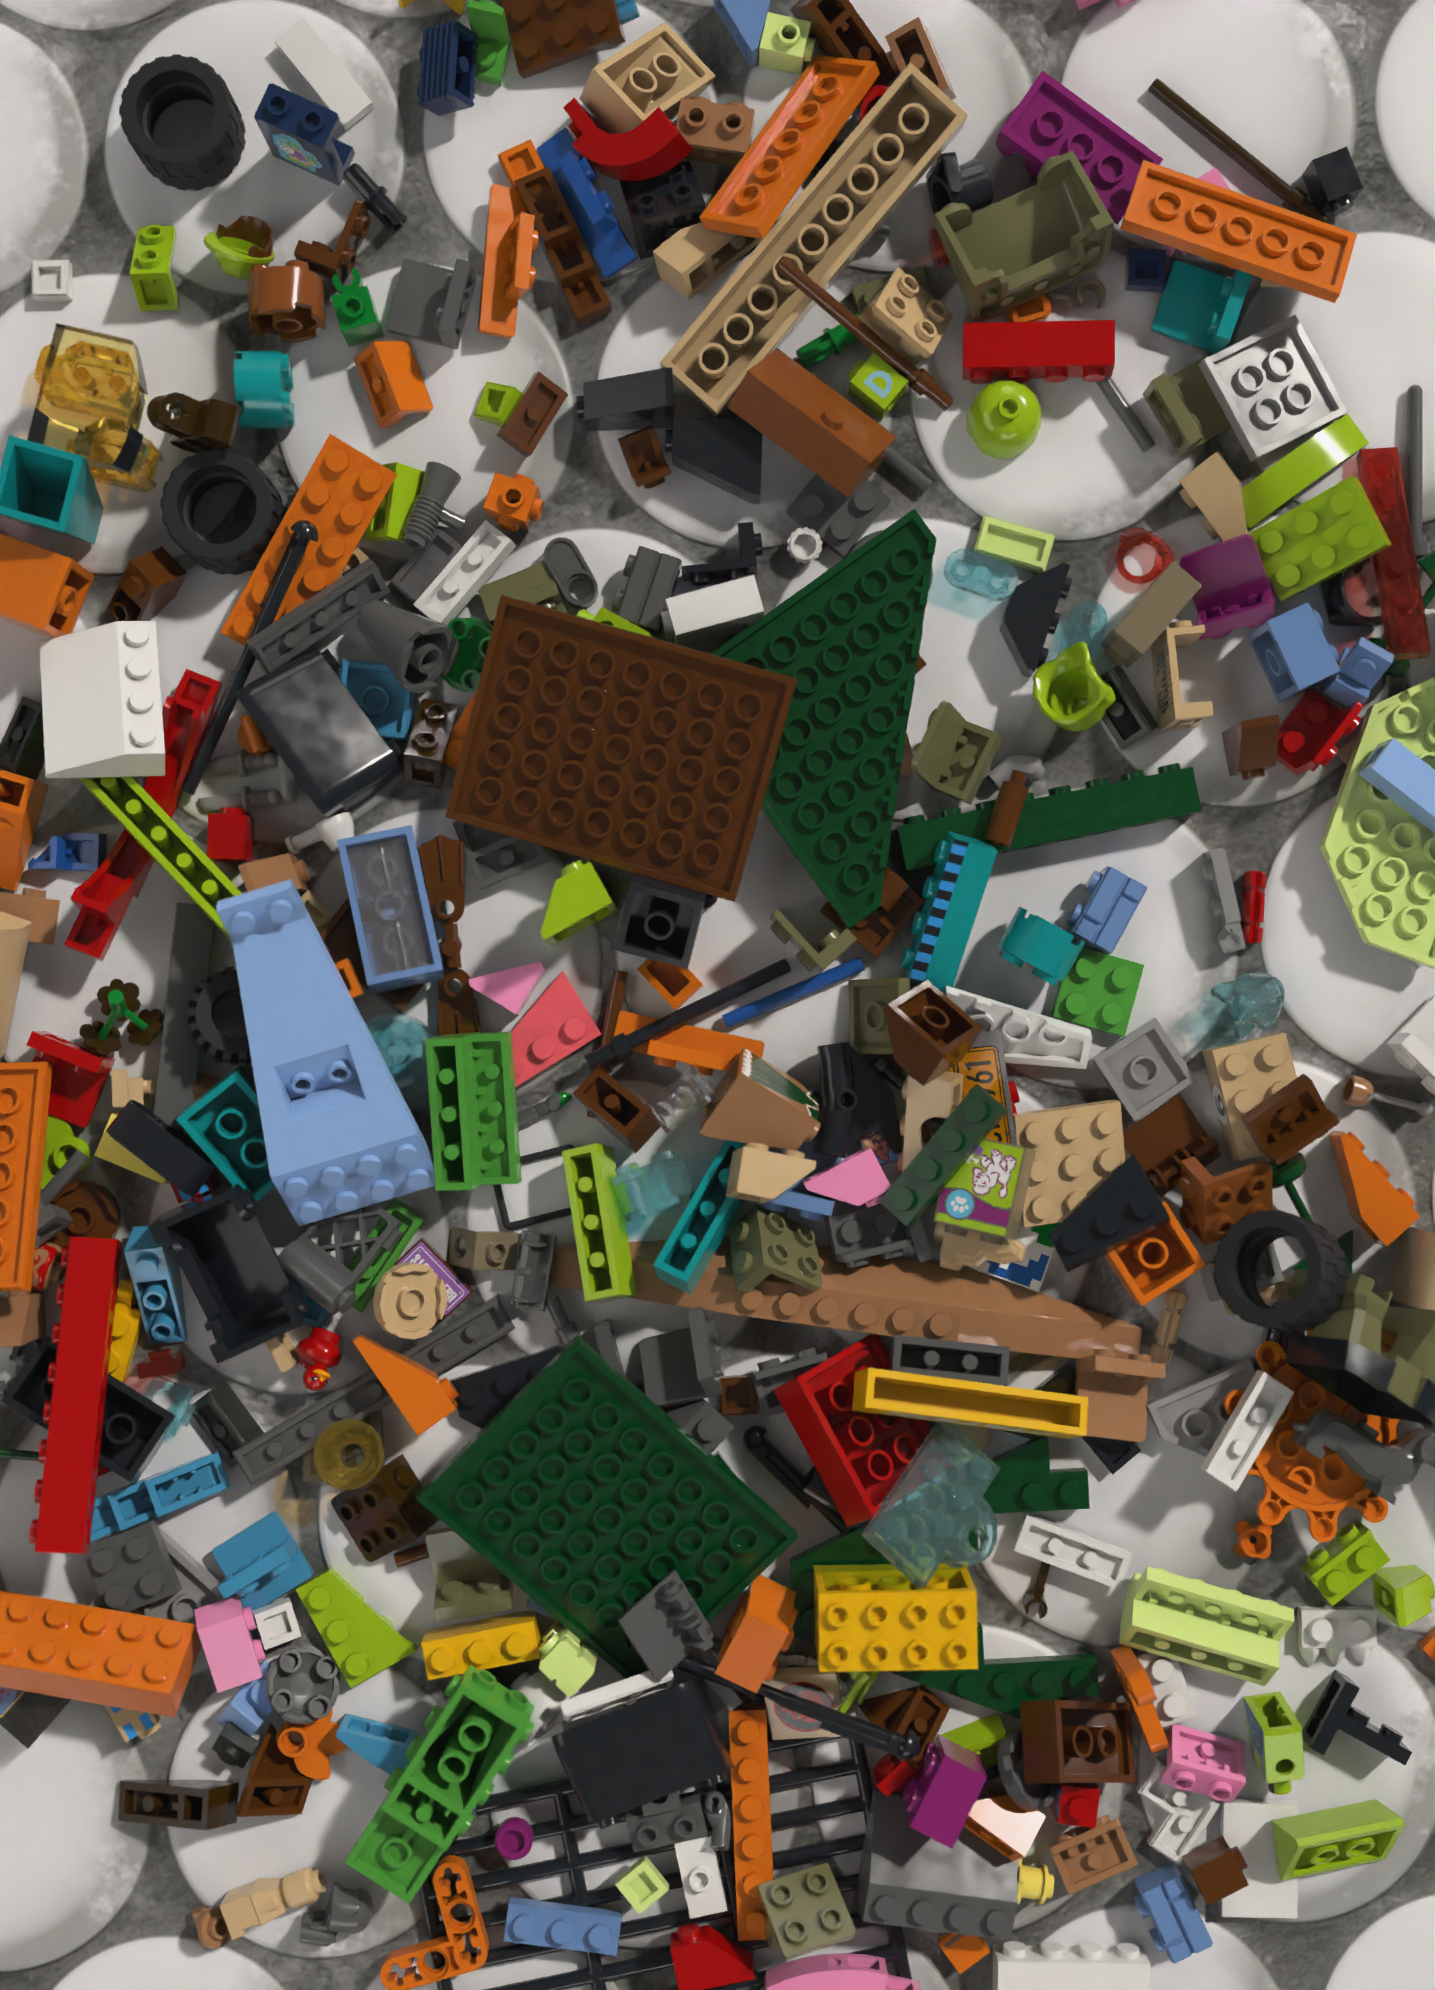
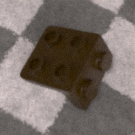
M403 1454L392 1459L369 1478L339 1493L331 1500V1504L338 1517L343 1522L364 1558L369 1562H373L418 1539L440 1520L416 1500L417 1492L423 1486Z

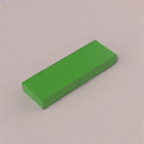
M397 1198L392 1199L386 1211L403 1223L398 1229L403 1235L390 1252L385 1248L382 1250L356 1284L354 1293L357 1296L352 1307L361 1313L373 1298L375 1287L382 1275L394 1266L425 1220L424 1216ZM380 1217L367 1238L380 1236L389 1222ZM369 1244V1245H368V1251H369V1249L372 1247L373 1244ZM361 1247L347 1266L351 1271L362 1260Z

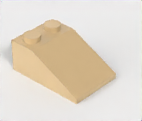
M664 22L595 66L579 99L612 134H620L640 125L658 107L672 121L678 115L681 98L690 99L691 97L698 96L714 81L716 75Z

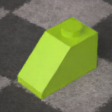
M1416 1565L1380 1568L1371 1575L1374 1607L1398 1627H1407L1432 1612L1430 1599L1435 1597L1433 1581L1426 1572Z

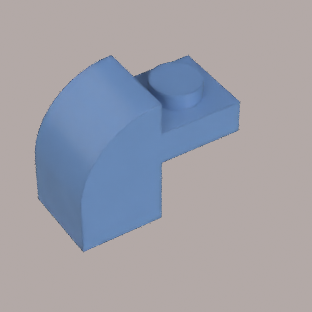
M1360 637L1352 649L1345 647L1340 653V664L1338 666L1341 671L1322 682L1321 692L1345 706H1349L1357 701L1364 704L1369 698L1371 689L1391 666L1394 654Z

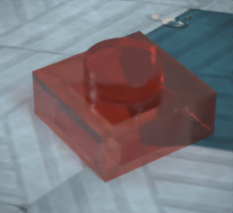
M170 1348L148 1352V1359L136 1364L139 1379L177 1373L186 1367L184 1352L171 1354Z

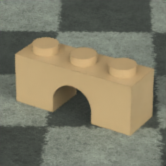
M945 1071L925 1086H922L909 1075L905 1079L902 1097L906 1100V1114L903 1115L900 1123V1135L904 1136V1145L898 1157L897 1168L899 1172H904L933 1137L931 1129L932 1118L947 1119L961 1103L964 1074Z

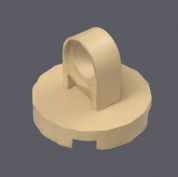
M411 1262L395 1265L382 1275L375 1287L373 1298L375 1318L382 1329L392 1336L412 1340L427 1336L432 1332L429 1329L435 1325L438 1319L442 1320L445 1314L448 1300L446 1286L443 1280L438 1278L428 1265Z

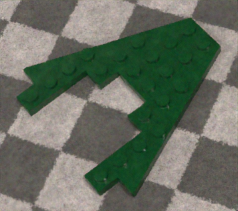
M1039 1435L878 1514L874 1521L865 1527L854 1526L846 1532L840 1533L791 1557V1589L796 1591L794 1608L798 1609V1614L793 1624L794 1638L815 1645L813 1565L941 1563V1554L979 1552L977 1515L1090 1509L1087 1469L1085 1467L1050 1469L1048 1437ZM980 1622L977 1623L978 1669L888 1671L1020 1720L1021 1701L1062 1700V1698L1099 1696L1097 1657L1094 1653L984 1659L983 1629Z

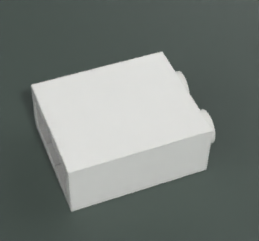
M754 575L666 598L667 610L661 612L667 642L674 640L675 644L685 647L740 633L764 616V609Z

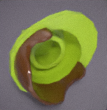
M240 216L227 228L219 224L217 231L208 233L204 237L203 242L212 251L217 264L228 276L236 279L248 280L250 277L249 270L253 266H268L270 262L274 261L272 228L259 218Z

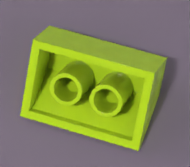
M578 860L566 866L560 871L562 877L555 881L540 932L543 940L552 946L618 910L591 862L583 864L581 860Z

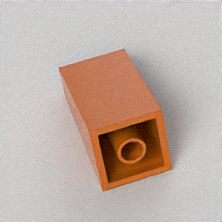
M0 533V618L50 638L71 634L95 576L72 558Z

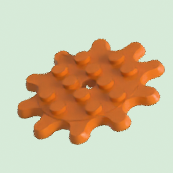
M1312 1329L1307 1331V1336H1310ZM1273 1341L1261 1343L1255 1350V1358L1261 1370L1292 1390L1294 1394L1246 1475H1257L1263 1481L1264 1490L1256 1506L1259 1519L1262 1523L1274 1526L1279 1524L1290 1510L1295 1508L1302 1509L1307 1515L1308 1529L1311 1536L1316 1541L1322 1543L1329 1542L1335 1537L1338 1515L1345 1508L1354 1507L1358 1509L1362 1516L1372 1523L1383 1521L1388 1513L1387 1501L1363 1486L1366 1479L1351 1470L1333 1449L1331 1450L1323 1445L1325 1455L1320 1459L1290 1440V1438L1297 1433L1292 1428L1293 1423H1307L1315 1413L1322 1409H1327L1356 1426L1359 1420L1379 1432L1376 1440L1390 1446L1400 1442L1396 1435V1426L1399 1420L1360 1412L1285 1362L1287 1354L1278 1343ZM1381 1344V1351L1386 1352L1385 1347ZM1234 1389L1225 1395L1223 1405L1228 1415L1231 1416L1245 1392L1244 1390Z

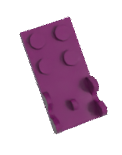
M1043 70L1000 130L996 139L997 148L1003 156H1013L1015 152L1021 154L1026 159L1024 165L1028 174L1038 177L1041 166L1047 159L1055 155L1061 156L1073 150L1112 220L1117 225L1125 214L1142 161L1145 160L1160 165L1163 158Z

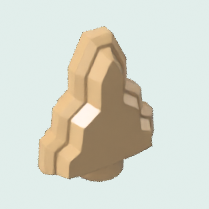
M936 1224L934 1241L942 1244L940 1267L960 1271L964 1265L980 1267L987 1261L1008 1264L1024 1260L1027 1247L1018 1238L1017 1240L1004 1238L1002 1246L981 1241L982 1233L968 1230L967 1237L944 1232L945 1224Z

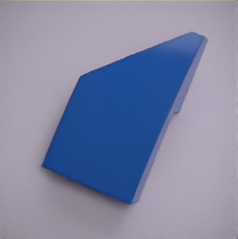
M65 833L63 836L53 835L48 841L50 845L42 854L28 862V869L96 871L106 859L107 834Z

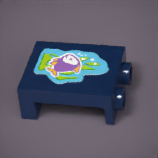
M273 83L269 84L254 118L273 156L340 186L343 181V173L350 166L355 151L352 146L332 138L339 122L338 114Z

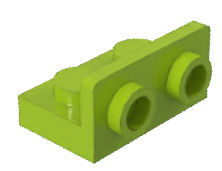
M1359 1521L1342 1527L1336 1533L1334 1541L1325 1548L1319 1547L1313 1550L1307 1556V1562L1300 1567L1332 1607L1391 1560L1373 1538L1374 1535L1369 1528Z

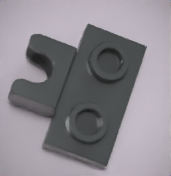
M678 1790L643 1804L641 1807L626 1811V1822L634 1853L708 1836L700 1794L681 1798V1792Z

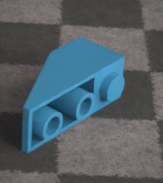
M150 1225L135 1226L132 1228L124 1253L149 1345L186 1341L187 1330L180 1265L175 1255L169 1257L166 1251L170 1243L164 1241L157 1245L148 1228Z

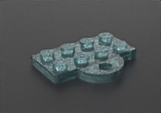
M936 1422L862 1533V1536L918 1588L928 1584L941 1561L956 1568H966L981 1563L990 1556L997 1541L996 1518L983 1495L997 1475L1000 1467L954 1424ZM970 1530L974 1531L980 1539L979 1550L972 1548L969 1543L968 1534Z

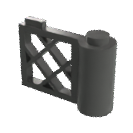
M377 1203L368 1206L373 1211L365 1212V1207L358 1209L357 1214L336 1215L329 1219L326 1218L309 1223L298 1239L288 1244L278 1256L290 1282L330 1314H336L339 1311L343 1313L352 1306L357 1296L354 1293L356 1284L382 1250L385 1248L390 1252L403 1235L398 1230L403 1223ZM381 1216L389 1222L380 1236L367 1238V1218ZM359 1220L360 1239L342 1242L340 1223ZM333 1224L335 1244L319 1246L311 1240L321 1226ZM369 1244H373L372 1247H371V1248L369 1249V1251H368V1245H369ZM361 1246L362 1260L351 1271L344 1265L342 1249ZM335 1250L336 1258L329 1254L328 1251Z

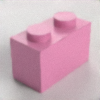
M238 1595L194 1610L197 1631L217 1693L263 1677L260 1662L266 1660V1655L261 1638L253 1640L251 1630L256 1629L251 1606L243 1608L241 1599Z

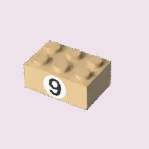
M1286 1032L1266 1034L1202 1050L1228 1159L1242 1161L1264 1155L1257 1148L1241 1117L1297 1078Z

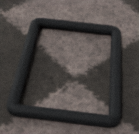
M569 1144L520 1156V1163L523 1164L562 1154V1151L575 1147ZM493 1184L502 1223L508 1230L572 1215L571 1208L569 1207L510 1222L501 1184Z

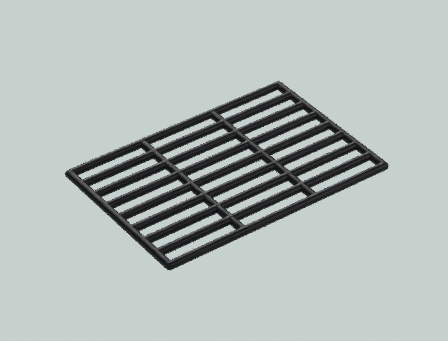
M771 1736L767 1737L768 1753L845 1737L772 1740ZM848 1739L852 1759L770 1775L769 1786L771 1792L855 1774L860 1795L771 1814V1830L862 1811L867 1829L874 1789L865 1745ZM563 1779L490 1794L483 1806L477 1804L476 1809L473 1810L477 1814L553 1798L557 1819L532 1824L533 1841L561 1835L565 1856L472 1875L471 1878L475 1891L568 1872L572 1894L539 1901L590 1907L626 1898L616 1885L587 1890L583 1869L639 1858L644 1855L649 1856L673 1851L675 1846L671 1844L634 1853L632 1843L580 1853L576 1832L599 1826L598 1823L590 1825L585 1814L572 1816L568 1795L575 1792L569 1779ZM717 1783L702 1790L682 1793L681 1798L700 1794L702 1802L706 1793L718 1791L728 1801L732 1800L731 1784L720 1786ZM625 1811L619 1814L621 1822H626ZM733 1822L731 1824L730 1839L734 1838ZM707 1827L708 1831L712 1832V1827ZM496 1832L454 1840L447 1851L444 1850L439 1860L448 1855L461 1856L495 1849ZM866 1833L772 1852L773 1869L863 1850ZM731 1840L728 1851H718L720 1861L718 1865L727 1896V1911L690 1919L687 1908L621 1922L619 1939L731 1916L735 1938H730V1940L753 1954V1950L769 1947L767 1940L738 1941L735 1860ZM680 1871L662 1875L669 1883V1890L683 1887ZM429 1873L418 1893L427 1938L431 1940L445 1936L447 1932L444 1921L439 1919L436 1904L437 1896L432 1884L431 1874ZM859 1873L835 1878L841 1893L856 1891ZM457 1879L451 1880L453 1887L451 1896L457 1893L455 1886ZM508 1907L481 1912L485 1928L506 1924ZM858 1912L849 1914L855 1929L879 1925L877 1923L863 1922ZM472 1914L454 1919L460 1922L467 1921ZM886 1925L889 1945L850 1952V1954L883 1957L886 1962L893 1961L896 1976L912 1979L901 1926ZM521 1943L489 1949L486 1962L481 1968L568 1949ZM431 1951L433 1968L439 1969L445 1964L444 1956L440 1952ZM671 1951L602 1965L599 1953L584 1952L587 1964L585 1969L483 1990H565L591 1984L592 1990H607L605 1981L671 1968L674 1965ZM477 1952L471 1953V1956L476 1957ZM754 1959L755 1979L704 1990H761V1988L765 1987L766 1970L757 1972ZM451 1977L436 1981L438 1990H453Z

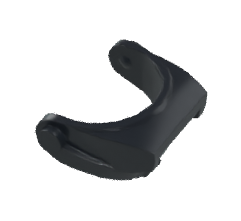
M1371 557L1320 583L1329 624L1336 626L1370 625V628L1381 626L1382 622H1384V616L1366 617L1360 615L1351 607L1344 591L1348 572L1353 568L1372 563Z

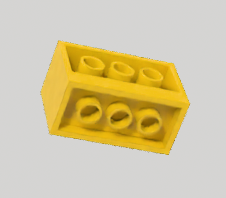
M965 1563L813 1565L814 1636L819 1672L978 1669L977 1590Z

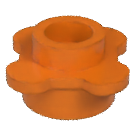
M1245 1520L1238 1521L1234 1528L1237 1533V1543L1233 1547L1234 1553L1240 1558H1245L1247 1555L1253 1558H1268L1271 1554L1270 1535L1272 1534V1527L1262 1523V1521L1259 1524H1249ZM1252 1536L1256 1537V1541L1254 1543L1250 1542V1538Z

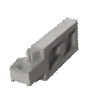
M1223 847L1205 852L1206 859L1201 860V867L1205 881H1211L1215 896L1209 897L1212 915L1214 918L1220 917L1221 921L1220 929L1215 938L1221 953L1238 951L1246 948L1226 851Z

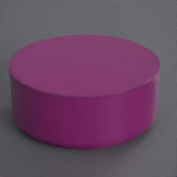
M519 1817L505 1819L499 1825L495 1835V1847L498 1853L509 1860H519L525 1857L531 1850L534 1839L531 1825Z

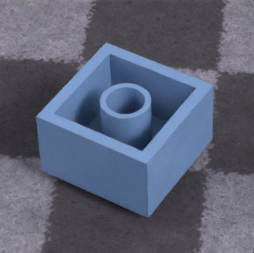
M1309 602L1266 621L1247 636L1278 702L1308 690L1341 671L1338 666L1340 664L1339 654L1332 644H1328L1322 632L1324 629L1322 618L1315 609L1312 610Z

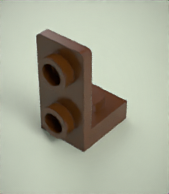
M355 200L334 253L330 247L321 242L312 241L309 244L299 240L294 251L296 259L307 262L310 271L332 279L333 274L337 273L342 283L346 272L351 273V269L355 266L357 252L355 250L360 238L364 239L369 231L371 220L368 217L369 214L364 202Z

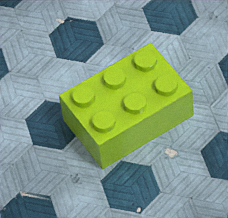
M1353 476L1249 533L1254 538L1267 576L1280 602L1291 600L1392 545L1359 479Z

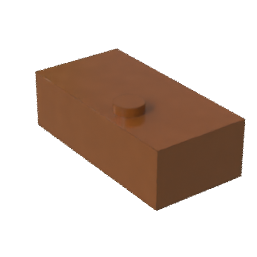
M778 348L747 371L727 407L847 497L856 491L876 471L897 438Z

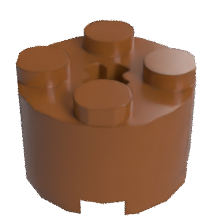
M290 260L285 266L269 267L266 265H255L249 270L250 277L247 281L249 324L254 333L263 338L265 332L279 334L280 342H301L315 338L316 329L326 328L322 278L309 270L307 262Z

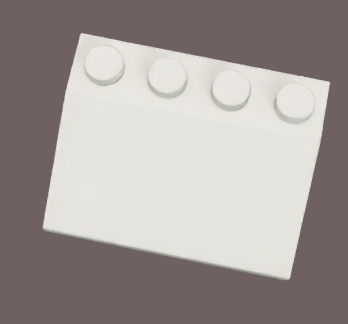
M115 621L39 642L46 779L165 776V745L156 621Z

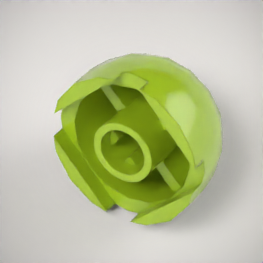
M998 380L986 385L974 397L967 413V432L969 437H972L973 441L977 444V448L983 454L996 459H1010L1025 451L1034 443L1041 427V406L1036 395L1026 385L1014 380Z

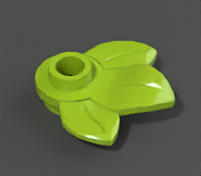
M48 1115L41 1189L48 1184L68 1161V1152L71 1148L80 1150L89 1158L77 1173L84 1171L88 1167L92 1155L87 1142L79 1137H74L69 1123L52 1115Z

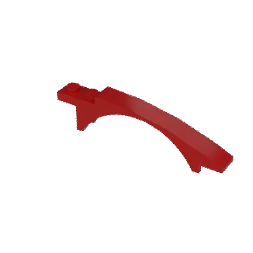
M189 669L185 670L173 697L167 696L163 705L165 776H147L143 787L172 819L184 792L180 788L206 733L222 686L221 682ZM125 829L103 863L90 878L74 889L70 898L80 909V912L64 945L69 949L102 962L133 896L138 898L154 863L152 857Z

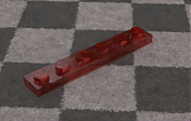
M1397 447L1360 449L1356 456L1360 483L1392 544L1372 556L1387 651L1394 654L1393 660L1427 658L1431 653V646Z

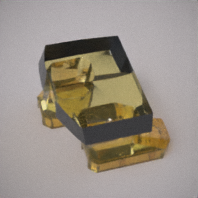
M56 323L52 342L41 349L34 377L40 385V390L27 440L86 457L91 474L96 482L147 493L157 486L154 478L158 462L163 461V456L152 441L143 437L144 435L138 432L147 398L145 395H148L137 345L132 340Z

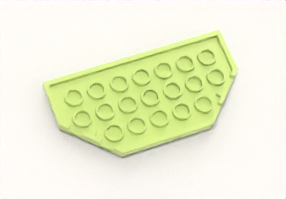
M1435 677L1367 708L1319 845L1363 943L1431 969L1435 968V834L1357 773L1378 744L1395 738L1435 770Z

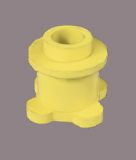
M1022 1858L1019 1859L1017 1904H1020L1021 1898L1036 1900L1038 1905H1044L1046 1898H1052L1054 1875L1049 1874L1047 1865L1042 1864L1040 1868L1022 1865Z

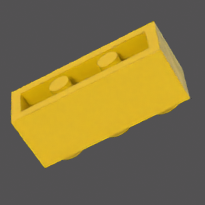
M527 1610L427 1630L421 1646L428 1680L464 1674L469 1665L476 1669H490L541 1659L542 1654L538 1649L543 1643L541 1640L543 1635L538 1612Z

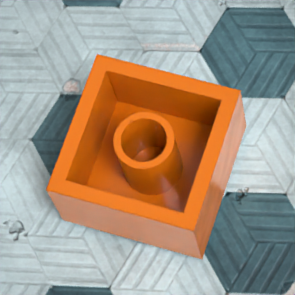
M1161 1200L1168 1212L1171 1222L1104 1254L1131 1299L1141 1306L1206 1266L1164 1200Z
M759 1575L747 1587L724 1631L715 1669L716 1675L756 1694L764 1680L771 1681L778 1665V1660L775 1659L780 1650L783 1652L787 1651L795 1631L791 1628L798 1614V1609L794 1608L796 1591L762 1575Z

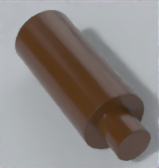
M1013 770L1009 782H1002L984 836L985 841L1010 848L1029 791L1028 788L1024 787L1027 777L1026 773Z

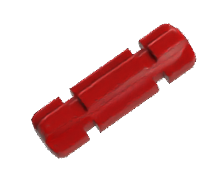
M1247 871L1243 879V887H1246V892H1243L1241 922H1244V927H1241L1246 944H1259L1263 940V928H1260V923L1264 922L1265 893L1262 892V888L1266 887V874L1261 871Z

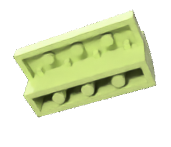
M1147 1566L1142 1574L1134 1573L1128 1586L1121 1615L1119 1644L1265 1686L1279 1669V1641L1294 1623V1609L1279 1605L1275 1601L1244 1595L1237 1590H1227L1210 1585L1200 1579H1190L1170 1573L1162 1568Z

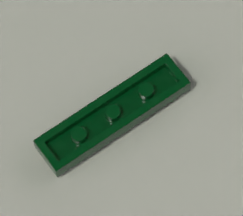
M976 1084L879 1202L906 1227H912L1007 1113L1008 1109L984 1088Z

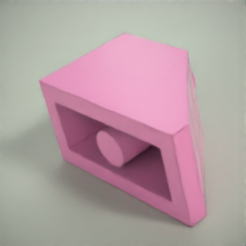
M869 1146L802 1181L808 1191L856 1206L865 1203L867 1208L880 1203L879 1201L885 1195V1192L891 1187Z

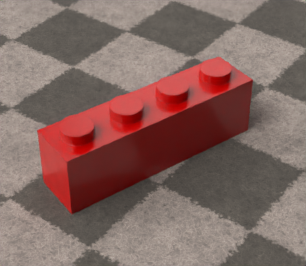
M1115 320L963 323L962 380L970 379V382L974 384H987L992 382V379H1007L1026 383L1030 378H1045L1047 382L1060 383L1068 378L1083 377V380L1086 382L1103 381L1105 377L1112 376L1115 366Z

